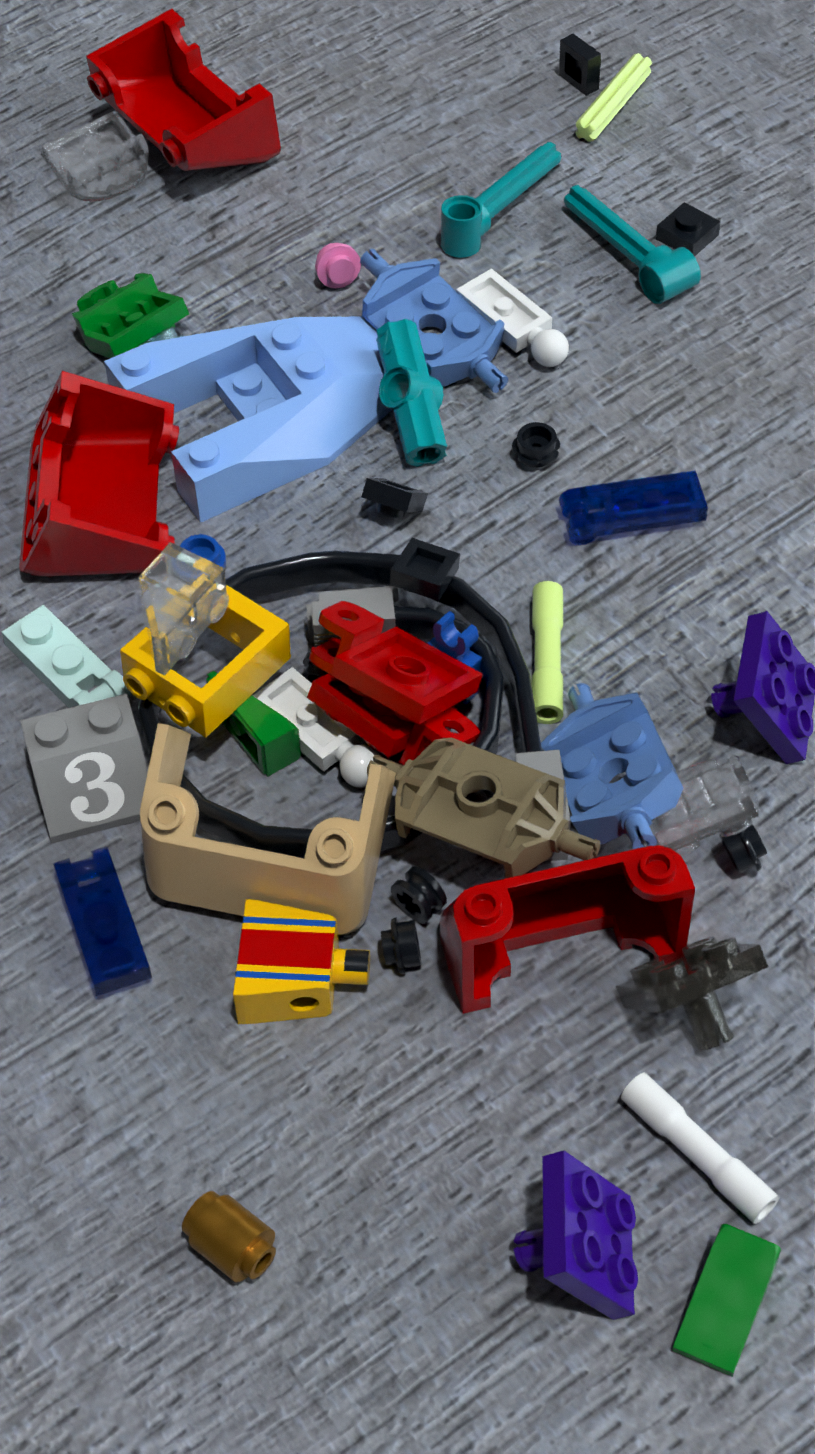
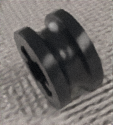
M412 866L405 873L406 881L397 880L391 886V894L406 915L418 923L425 924L432 917L431 909L440 910L447 903V897L440 884L432 875L420 867Z

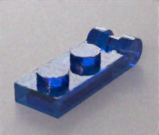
M696 470L572 488L563 492L558 500L562 515L569 519L566 524L569 540L575 545L589 544L597 536L706 521L708 511ZM601 509V511L588 513L590 510Z
M107 846L91 851L92 857L71 863L68 858L53 863L96 996L152 978L144 949ZM96 878H99V880H100V881H96V882H93V883H90V884H87V885H84V886H81V887H79V885H78V884H80V883H83V882H86V881H89V880H93V879H96Z

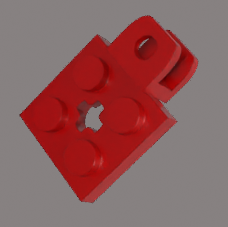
M340 601L321 610L319 623L328 631L341 637V639L330 638L329 641L317 647H312L309 656L310 661L331 676L349 685L354 693L370 697L390 708L400 719L420 725L478 692L483 675L481 672L396 626L381 633L385 619L346 601Z
M329 673L313 680L307 696L309 700L322 708L331 719L348 727L363 738L369 747L382 752L388 758L404 750L400 759V763L403 765L408 759L415 760L435 739L451 737L471 744L476 741L480 734L479 728L470 719L457 711V708L454 706L420 725L415 722L402 720L390 708L370 697L354 693L349 685L331 676ZM452 728L456 730L458 733L450 732V729Z

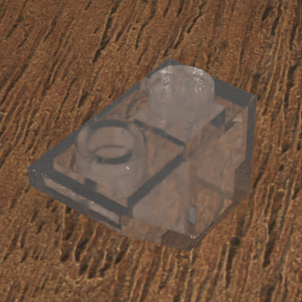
M171 542L139 576L142 610L156 672L164 676L179 659L183 660L190 655L195 647L197 638L211 623H217L223 617L229 603V595L226 591L225 568Z

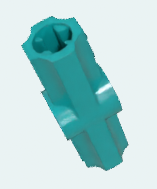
M408 319L387 322L376 330L378 335L376 341L384 370V376L379 386L380 400L386 407L394 410L406 463L416 467L424 464H435L447 456L445 451L447 443L438 412L443 401V387L439 380L429 376L416 323Z

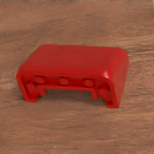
M173 9L162 13L86 55L90 71L87 81L95 97L99 100L105 99L106 102L162 152L164 158L172 167L178 166L183 171L265 163L281 152L272 94L260 83L246 90L241 95H238L203 64L200 47L196 43L189 46L186 44L180 32V28L185 26L184 18Z
M61 371L39 417L31 442L19 563L20 572L38 577L153 573L157 571L161 564L166 566L169 563L175 539L174 536L169 535L168 525L156 521L159 464L165 453L171 454V451L175 449L179 436V426L173 425L174 404Z
M660 845L646 846L483 883L464 890L443 911L440 918V941L462 1014L491 1007L490 990L493 982L498 977L502 979L511 976V963L507 951L613 927L621 950L632 948V944L644 947L654 955L657 968L685 962L695 886L681 855L668 847Z

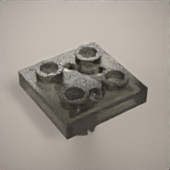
M708 937L683 947L684 957L665 964L663 959H656L630 970L633 979L616 986L624 1008L664 1013L683 1005L697 1041L698 1050H708L720 1046L718 1041L722 1039L723 1043H727L734 1038L715 990L768 968V964L760 944H738L735 937L716 942L715 937Z

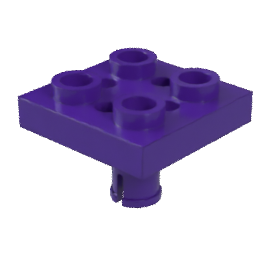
M768 611L750 615L747 620L737 681L725 684L719 683L713 686L712 690L715 693H711L714 710L721 718L743 712L785 764L803 761L806 759L809 736L813 733L812 712L815 699V667L812 663L805 660L794 646L789 633L780 628Z
M564 1150L542 1156L543 1227L516 1233L514 1243L517 1245L528 1244L527 1246L514 1248L515 1258L520 1268L525 1272H533L543 1267L545 1279L612 1320L635 1315L634 1290L638 1284V1272L633 1260L632 1229L635 1227L636 1214L631 1196Z

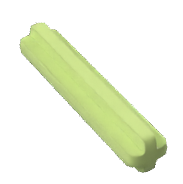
M639 53L634 54L576 121L577 130L575 134L579 139L584 138L588 142L594 141L650 75L651 69L649 66L652 64V61L648 56L643 58Z

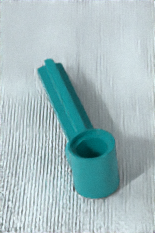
M547 142L543 146L538 147L477 198L458 195L446 199L441 206L442 250L450 256L459 258L476 254L481 248V237L491 227V219L560 163L562 156L556 150V145L552 142Z
M579 185L570 188L569 193L564 197L565 206L639 267L638 275L641 288L651 302L661 304L699 284L701 280L700 267L695 256L687 248L678 247L672 250L665 245L655 247L588 190Z

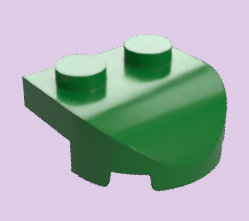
M138 273L134 276L135 280L126 286L119 288L114 280H110L90 290L77 301L79 311L72 313V316L87 349L102 356L113 358L138 347L152 337L163 336L171 332L175 328L176 322L189 315L184 299L158 291L152 274Z

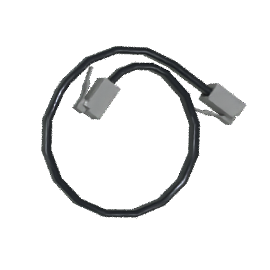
M336 550L310 552L243 568L222 581L250 600L313 584L340 582L384 586L318 592L319 601L306 604L309 642L315 643V647L329 641L330 638L341 639V637L325 629L318 621L321 610L340 601L356 604L385 619L381 633L396 626L420 640L430 641L433 639V626L445 615L431 608L394 606L393 602L399 601L398 587L390 585L391 568L400 556L396 554ZM454 576L437 602L457 610L470 624L476 626L477 630L497 650L514 692L523 753H515V762L564 780L560 750L542 751L531 676L508 620L467 582ZM454 619V625L460 633L469 627L466 622ZM201 624L160 662L172 669L200 631L206 628V626ZM479 635L478 640L470 647V650L482 657L481 673L483 675L481 680L486 691L482 731L472 746L496 754L498 751L503 703L504 677L492 647ZM140 699L138 711L151 758L161 708L148 699ZM183 774L180 787L189 791L198 804L199 819L197 826L200 829L235 845L305 858L308 839L313 829L265 826L207 800ZM483 789L488 800L493 797V792ZM567 800V802H566V820H568V822H569V830H570L571 819H570V813H569V807H568V800ZM395 815L388 816L381 851L406 845L423 832L411 828L406 838L398 835ZM554 852L552 857L544 862L568 860L569 854Z

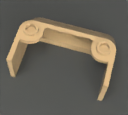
M158 723L140 807L146 879L152 892L163 900L244 916L246 899H254L332 915L337 919L338 935L350 934L359 929L365 922L369 912L396 773L382 765L370 764L359 821L333 817L317 824L310 833L305 858L195 837L199 819L198 804L189 791L180 787L191 733L167 724Z

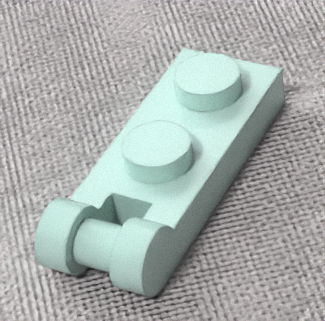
M44 605L2 631L5 645L68 708L127 694L128 697L131 696V692L124 684L123 676L118 671L111 670ZM94 686H96L95 689H93L92 691L88 692V690H90L91 688H93Z

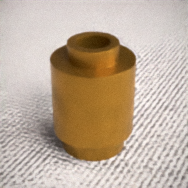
M214 1191L206 1192L194 1202L183 1219L182 1231L189 1236V1245L234 1282H241L248 1277L256 1279L266 1271L275 1257L276 1249L273 1247L275 1240L274 1230L230 1195L219 1196Z

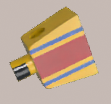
M246 899L233 991L238 1024L326 1017L333 1010L335 984H369L370 950L339 949L337 919L329 914Z

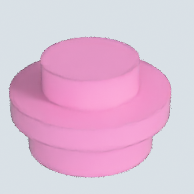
M330 243L324 246L319 251L315 264V271L319 280L325 286L334 289L343 288L351 284L358 276L361 268L360 257L351 246L343 243Z

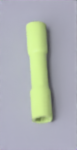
M543 581L537 583L532 590V627L535 631L532 689L537 722L553 724L563 718V675L561 673L563 588L556 582Z

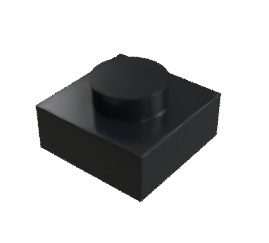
M574 33L561 39L559 76L586 96L597 91L600 83L601 54Z
M684 202L657 225L656 240L673 249L685 247L696 256L719 236L720 221Z
M367 478L361 497L376 502L375 511L390 517L403 519L405 512H423L428 493L385 478Z
M411 538L391 568L390 585L439 601L459 569L460 553Z

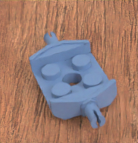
M369 249V253L366 251L362 255L360 264L377 278L363 299L362 316L376 330L387 322H396L403 319L415 322L429 376L439 380L442 386H447L466 377L473 379L476 376L493 393L499 392V389L502 390L507 385L508 377L490 362L496 356L503 340L505 323L499 319L494 325H491L439 275L440 262L436 258L401 263L394 266L389 265L375 249ZM433 326L441 329L443 332L437 335L435 333H424L421 329Z
M576 684L580 695L577 694L572 686L568 691V697L575 711L541 742L544 751L560 750L568 806L572 813L570 817L572 824L579 834L594 840H600V844L603 845L626 834L627 837L629 836L633 849L645 847L643 840L646 841L648 846H656L657 840L650 829V825L653 824L652 820L676 807L683 791V785L648 710L637 692L594 701L590 687L587 684ZM626 772V775L619 781L609 783L616 775Z

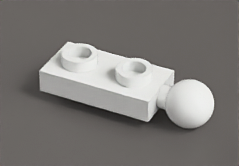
M492 268L456 289V292L491 325H494L499 319L505 323L502 341L516 353L531 344L532 355L542 366L554 367L566 359L569 352L568 340L563 333L552 329V317Z
M291 667L252 695L283 715L299 729L300 751L322 771H325L339 760L340 772L344 780L354 787L366 788L368 764L370 760L373 761L374 755L380 754L368 745L361 744L364 742L363 738L342 723L331 719L322 708L307 698L312 683L296 669Z

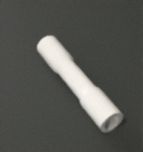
M643 1072L637 1075L626 1086L621 1094V1100L654 1131L670 1140L712 1180L715 1188L752 1223H759L773 1210L780 1197L741 1160L729 1155L688 1117L684 1108L648 1074Z

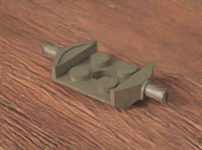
M451 737L435 739L415 760L408 759L404 766L382 758L377 754L373 756V761L370 760L368 764L367 776L370 764L382 765L396 773L394 786L397 789L395 820L399 836L406 838L410 833V829L413 828L503 864L505 878L529 872L552 857L554 852H564L582 860L596 858L599 853L600 840H594L569 830V822L566 820V784L563 779ZM481 789L494 793L492 798L484 802L476 803L466 799L469 793H475Z

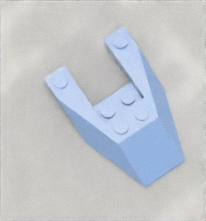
M363 316L293 317L154 341L104 361L109 385L174 404V413L218 394L238 420L234 424L171 451L177 492L200 523L329 465L393 410L382 404L379 397V386L384 376V370L376 341L378 335L376 329Z

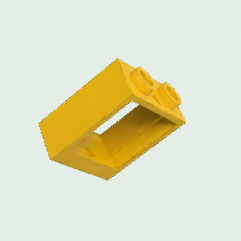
M206 573L120 649L124 684L138 699H148L166 711L176 724L181 727L189 726L206 738L291 658L289 623ZM201 624L243 649L203 688L198 687L160 662Z

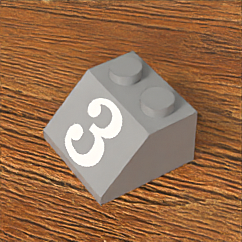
M127 694L20 720L51 843L140 821V807L148 770Z

